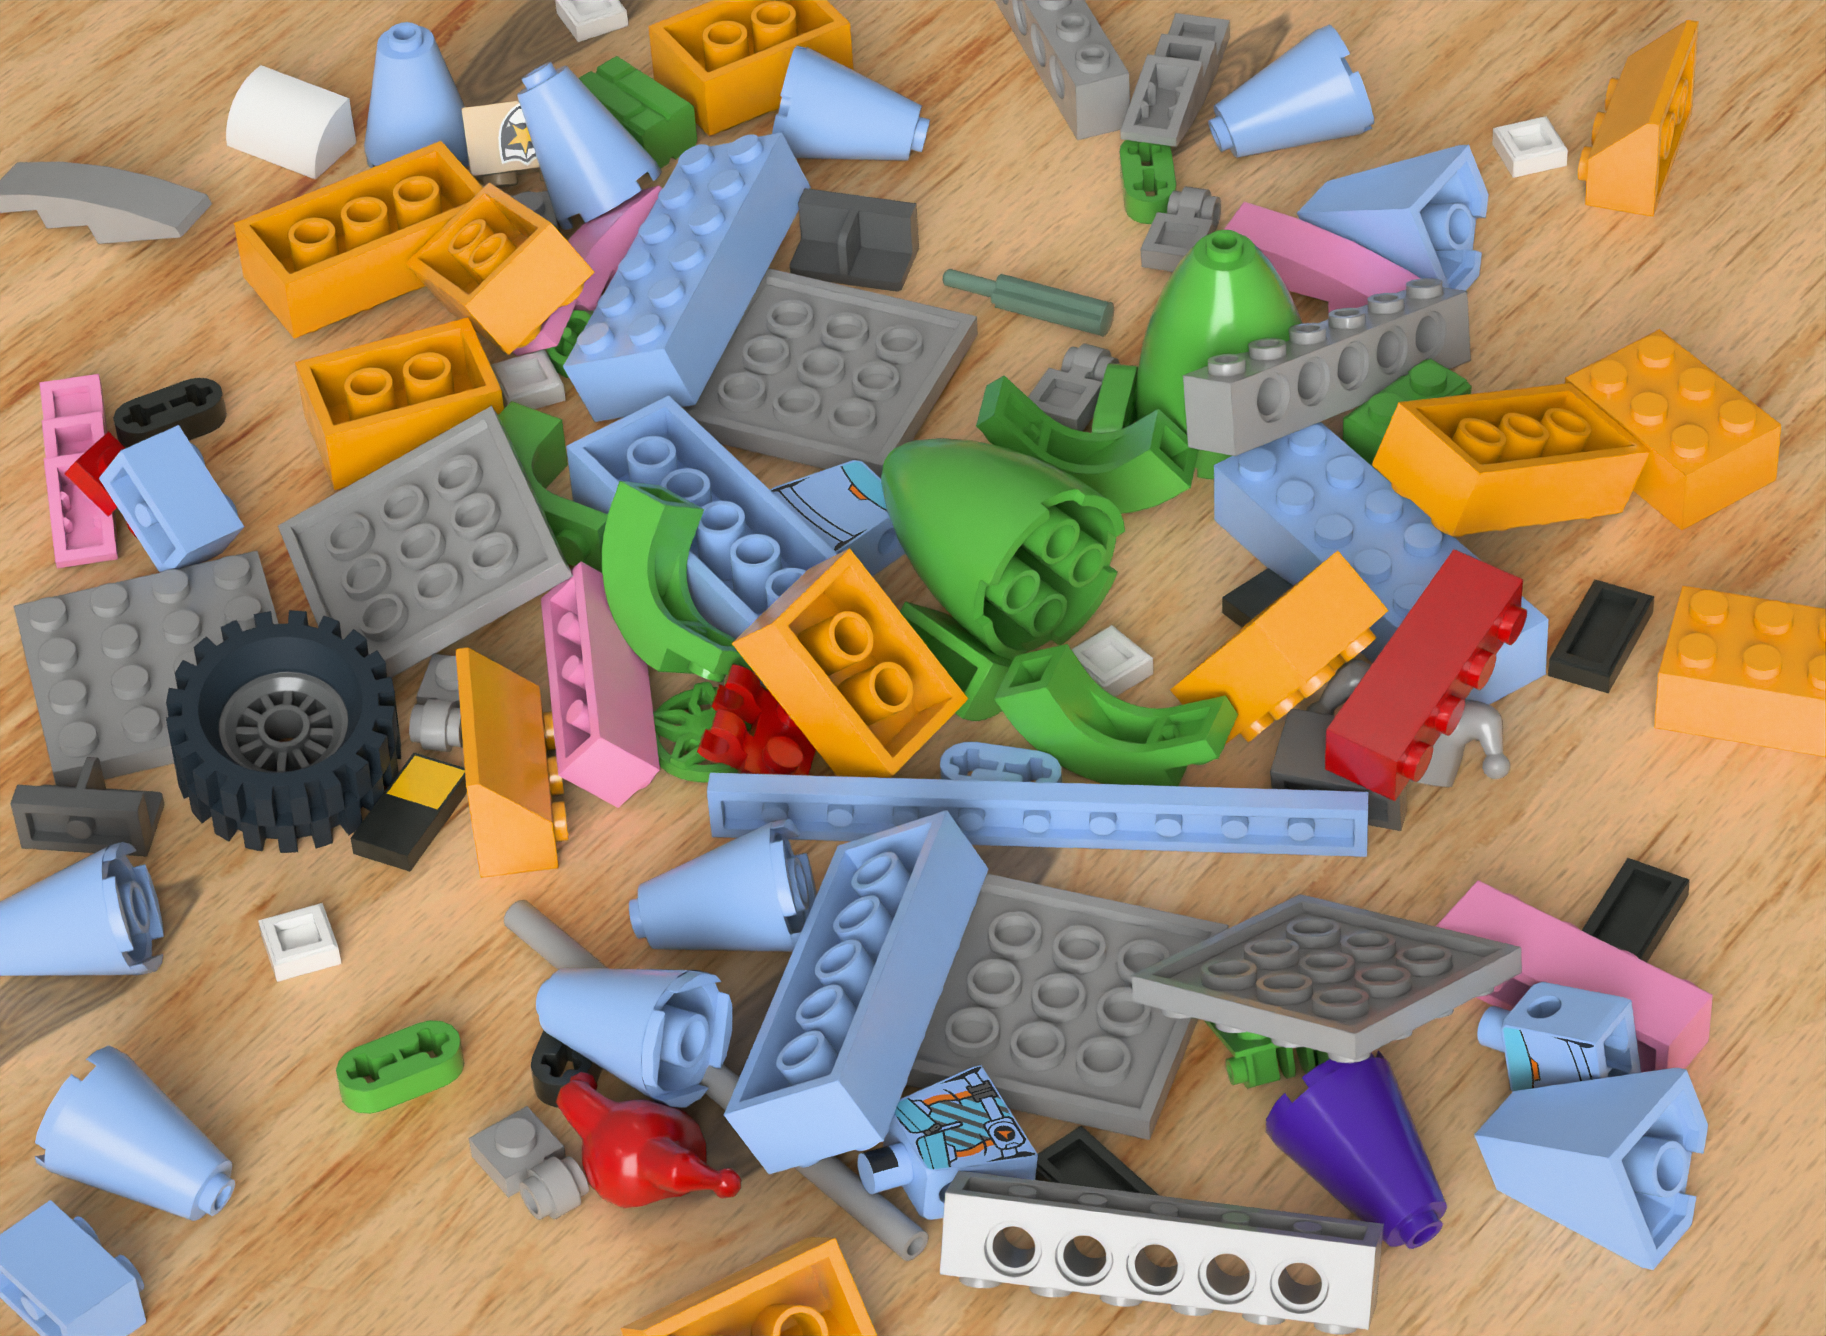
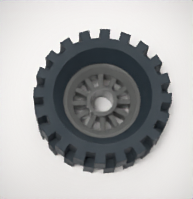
M289 610L288 623L273 624L271 611L254 614L256 627L246 631H242L238 621L234 620L221 626L223 642L216 646L206 636L194 646L197 666L182 660L175 672L177 689H168L166 699L168 717H166L178 786L183 798L189 797L191 811L201 823L212 817L214 832L223 839L230 841L237 830L242 831L245 848L263 851L266 838L278 839L280 853L298 852L297 838L312 836L315 848L317 849L333 843L331 828L341 825L349 836L362 823L361 808L364 807L371 811L383 795L384 786L388 787L399 773L397 759H401V740L392 677H387L386 662L378 650L371 654L368 653L367 638L355 629L343 640L340 622L324 615L318 628L308 625L306 611ZM284 738H294L291 741L278 742L279 740Z

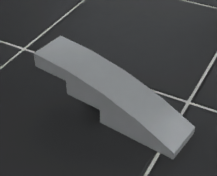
M1175 13L1169 33L1161 34L1155 54H1147L1120 130L1122 140L1177 147L1193 124L1217 74L1230 39V20Z
M17 162L0 180V213L37 210L47 229L88 225L98 244L180 238L212 205L207 194L156 177L107 166L70 162Z

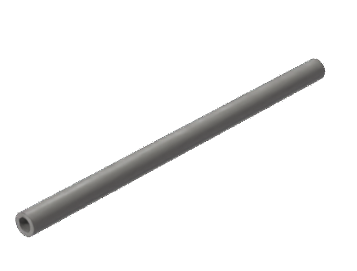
M527 900L515 902L505 913V926L557 970L562 968H607ZM722 1064L721 1069L709 1065L699 1085L709 1087L705 1094L726 1110L739 1076L724 1064ZM835 1156L824 1158L809 1167H794L903 1260H913L926 1247L928 1242L927 1232L880 1193L869 1194L864 1188L860 1177Z

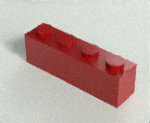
M1453 549L1326 729L1325 770L1393 801H1396L1409 780L1418 782L1430 764L1433 746L1440 735H1451L1459 724L1465 708V699L1473 688L1481 690L1487 684L1495 667L1496 654L1504 643L1512 645L1518 639L1527 618V610L1521 607L1523 579Z

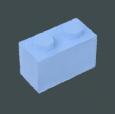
M179 425L121 450L99 477L159 572L169 569L179 570L186 566L200 564L222 554L245 527L238 517L234 503L227 495L223 494L206 468L201 452L195 445L189 442Z
M50 1200L0 1234V1298L40 1336H128L146 1323L139 1294L144 1290V1283L139 1272L125 1256L118 1255L114 1258L101 1246L100 1240L93 1228L82 1217L77 1216L71 1219Z

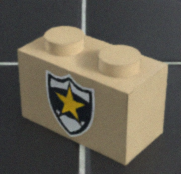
M519 101L462 108L469 169L471 175L476 180H483L484 187L490 182L497 188L517 185V175L539 172L540 180L544 181Z

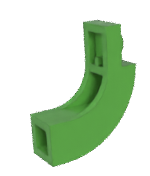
M1004 375L986 386L976 427L983 432L991 444L1032 456L1074 476L1113 502L1121 514L1157 506L1191 488L1199 449L1188 447L1187 435L1160 409L1155 410L1126 428L1113 432L1089 433L1071 429L1049 417Z
M511 401L498 416L507 431L567 564L576 566L582 561L602 573V544L608 514L565 499L546 490L568 465L562 419Z
M619 481L607 516L603 535L602 575L612 617L627 644L644 662L658 672L696 674L717 682L724 681L732 665L743 666L754 673L752 668L732 645L735 638L709 624L696 609L689 593L687 560L704 509L660 485Z
M1068 644L1016 655L994 698L1015 729L1038 751L1052 755L1067 770L1102 784L1179 786L1188 765H1203L1214 759H1219L1238 716L1226 695L1158 709L1140 707L1122 701L1102 689L1090 677Z

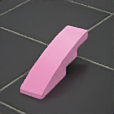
M659 185L641 190L615 208L584 223L568 240L569 244L591 267L594 273L584 282L581 294L573 302L566 306L558 307L541 324V330L532 342L513 351L516 356L558 346L573 310H595L604 288L609 286L618 270L619 263L627 254L638 234L640 226L645 222L658 199L659 192L662 190Z
M1243 202L1224 228V230H1232L1249 238L1270 260L1289 291L1328 301V313L1341 308H1359L1368 304L1367 298L1372 295L1397 293L1406 289L1408 281L1421 279L1412 272L1351 240L1301 219L1247 202Z
M99 374L39 382L44 419L42 420L46 455L44 465L57 568L117 560L118 545L115 511L108 517L64 474L80 456L107 433Z

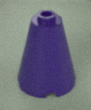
M1379 1050L1376 1058L1371 1052L1369 1058L1360 1062L1342 1063L1329 1059L1302 1077L1309 1088L1293 1103L1286 1093L1275 1102L1266 1118V1133L1273 1143L1360 1221L1384 1224L1382 1240L1391 1247L1405 1244L1407 1248L1414 1249L1424 1245L1440 1232L1443 1227L1440 1219L1447 1209L1446 1201L1392 1067Z

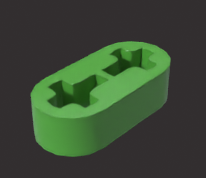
M1125 140L1120 146V177L1125 211L1136 222L1152 224L1157 212L1167 213L1170 195L1173 191H1176L1171 147ZM1141 162H1150V166H1142ZM1154 191L1155 196H1146L1145 192Z
M1115 363L1107 365L1094 412L1092 433H1107L1121 430L1135 422L1138 366Z
M429 1020L350 1050L338 1061L336 1068L342 1102L355 1112L372 1114L384 1111L452 1083L459 1077L464 1067L459 1033L448 1023ZM433 1051L438 1057L431 1058L426 1052ZM371 1076L374 1082L367 1083L363 1077Z

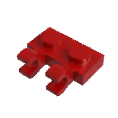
M732 665L729 669L725 685L719 684L716 689L711 707L717 712L715 713L710 731L705 729L702 733L697 752L709 761L723 763L737 769L739 774L809 775L816 752L814 746L768 688L763 689L761 687L760 680L755 673L743 666ZM743 721L752 724L750 733H748Z

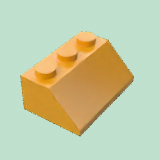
M1686 20L1628 56L1620 78L1610 79L1605 99L1606 113L1597 112L1591 138L1593 147H1583L1578 166V180L1586 181L1585 205L1654 217L1692 115L1699 21Z
M469 647L455 649L466 789L480 878L559 869L556 842L568 841L569 835L564 801L554 803L552 801V796L564 794L563 778L558 776L556 756L548 757V750H556L552 711L543 712L540 686Z
M807 1237L620 1328L623 1336H877L837 1240L833 1237Z

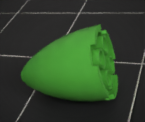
M1218 230L1202 237L1180 260L1164 285L1151 314L1142 343L1136 378L1135 422L1160 409L1187 435L1183 375L1208 366V359L1213 356L1249 352L1248 344L1255 340L1276 338L1287 342L1289 341V328L1297 324H1303L1286 284L1270 260L1246 236L1232 230ZM1199 449L1195 465L1197 477L1214 480V465L1232 455Z
M949 438L909 441L893 449L883 463L881 485L887 513L898 541L914 570L932 595L950 615L997 656L1013 660L1016 655L1025 654L1046 644L1050 640L1057 645H1062L1088 622L1108 594L1118 571L1110 566L1115 549L1116 537L1125 532L1124 521L1119 509L1113 502L1074 476L1042 460L1006 447L973 440Z

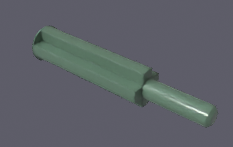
M948 269L943 274L942 280L945 286L990 297L991 303L995 304V308L1093 333L1102 337L1106 336L1113 322L1114 304L1112 302L1005 274H1000L996 281L953 269Z

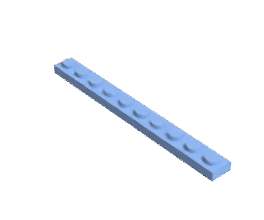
M710 773L707 787L712 837L738 838L772 821L790 818L800 834L798 837L789 838L791 840L854 841L947 810L971 845L1367 857L1369 792L745 773Z

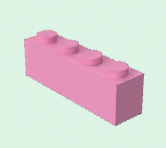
M581 561L571 570L573 577L553 587L541 598L558 776L619 808L636 791L647 787L654 779L656 773L660 771L648 665L627 644L616 625L607 602L602 573Z
M1478 880L1436 925V927L1521 947L1522 973L1494 987V991L1491 994L1476 997L1492 1006L1511 1011L1532 985L1540 982L1630 999L1632 1001L1641 1072L1669 1068L1686 1069L1709 1041L1712 994L1698 988L1688 980L1679 979L1640 960L1631 952L1620 950L1581 931L1569 922L1561 921L1522 902L1512 894L1501 892Z

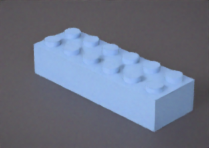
M782 132L760 137L749 134L738 138L734 142L710 147L706 144H700L689 148L679 157L675 169L664 188L659 192L658 199L645 222L640 226L636 238L625 257L619 263L618 270L605 293L598 300L596 309L584 330L578 336L574 348L563 365L564 370L595 422L626 417L668 395L681 407L696 405L798 213V202L804 189L811 188Z
M669 395L566 446L573 501L608 514L619 481L660 485L704 509L687 560L689 593L700 615L709 624L735 639L809 568L838 554ZM760 680V684H761L764 688H766V686L764 685V683Z
M1322 422L1240 455L1231 456L1214 465V520L1264 566L1294 586L1338 550L1389 610L1369 627L1377 638L1361 651L1372 663L1381 653L1453 549L1480 560L1456 538L1435 528L1431 518L1410 499L1396 493L1389 480ZM1523 596L1521 607L1527 610V618L1518 639L1512 645L1506 643L1502 645L1496 654L1495 667L1487 684L1481 690L1473 688L1467 696V700L1479 701L1490 705L1546 675L1549 619Z
M947 810L837 846L724 1113L726 1119L768 1174L797 1166L802 1168L809 1167L824 1158L852 1150L864 1151L870 1149L879 1142H883L889 1131L891 1120L903 1089L907 1084L908 1076L925 1037V1032L939 996L943 991L947 975L956 952L960 947L961 939L988 872V867Z

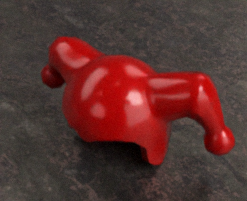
M579 1072L571 1076L569 1083L560 1088L556 1103L569 1124L582 1139V1166L589 1185L606 1202L621 1208L645 1206L666 1198L681 1197L693 1191L713 1190L722 1199L734 1197L740 1191L742 1179L734 1169L725 1168L717 1171L707 1165L705 1139L700 1126L687 1112L647 1099L612 1101L596 1091L598 1087L593 1075L585 1072Z

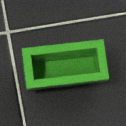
M905 602L900 610L901 614L968 697V700L955 714L962 719L981 721L1002 712L994 698L1013 660L994 654L949 614Z

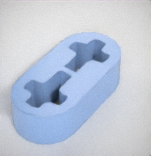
M962 742L945 750L940 758L941 779L1016 782L1036 780V782L1062 783V771L1058 760L1042 751L981 742ZM968 771H973L971 776H967Z

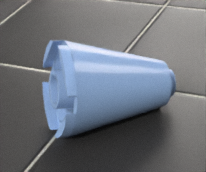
M410 22L396 24L384 32L378 39L364 143L367 164L370 168H373L374 165H381L442 141L466 168L469 162L462 120V108H465L464 103L433 34L428 29Z
M1330 24L1312 32L1214 105L1216 117L1208 120V125L1214 141L1221 152L1230 149L1232 154L1239 158L1360 135L1372 129L1371 125L1374 124V116L1365 86L1359 72L1353 73L1344 58L1350 53L1338 32Z
M796 45L780 95L782 96L780 108L775 116L772 134L782 132L795 158L908 161L911 150L922 153L930 119L920 117L922 105L809 47L805 48Z
M548 62L521 78L525 88L517 94L556 219L562 229L568 230L573 228L571 216L579 213L586 223L639 193L642 189L637 179L648 172L653 181L660 176L662 171L657 162L568 66L555 69L552 62Z
M790 818L772 821L641 883L638 887V898L629 901V915L636 937L638 939L646 938L652 949L793 952L817 896L807 853L794 855L788 840L789 838L800 836L796 825Z
M125 842L109 845L0 901V976L144 975L156 972L162 964L163 954L152 956V940L164 937L163 922L157 894L146 865L133 867L126 856L135 852L136 849L131 844Z
M562 968L541 985L536 998V1011L539 1015V1022L546 1033L655 1102L669 1107L686 1108L705 1094L709 1087L699 1085V1083L702 1081L709 1065L721 1069L727 1056L732 1034V1002L730 996L718 991L716 983L721 982V980L716 975L700 970Z
M106 1046L92 1053L86 1060L96 1065V1067L83 1081L71 1074L48 1107L35 1140L37 1145L45 1149V1155L35 1156L36 1163L51 1173L192 1221L199 1220L207 1213L211 1216L219 1213L230 1199L235 1188V1180L230 1178L232 1162L127 1054L111 1046Z

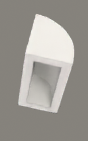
M260 65L246 78L233 100L226 127L227 146L316 180L356 144L350 99Z

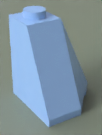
M1458 145L1329 180L1297 212L1299 219L1371 250L1412 272L1421 279H1439L1442 281V287L1466 291L1480 274L1482 252L1473 250L1476 218H1486L1489 194L1470 146Z
M1669 1068L1513 1091L1474 1134L1498 1191L1642 1268L1654 1270L1692 1225L1697 1196L1687 1195L1685 1192L1692 1152L1704 1154L1708 1123L1687 1069Z

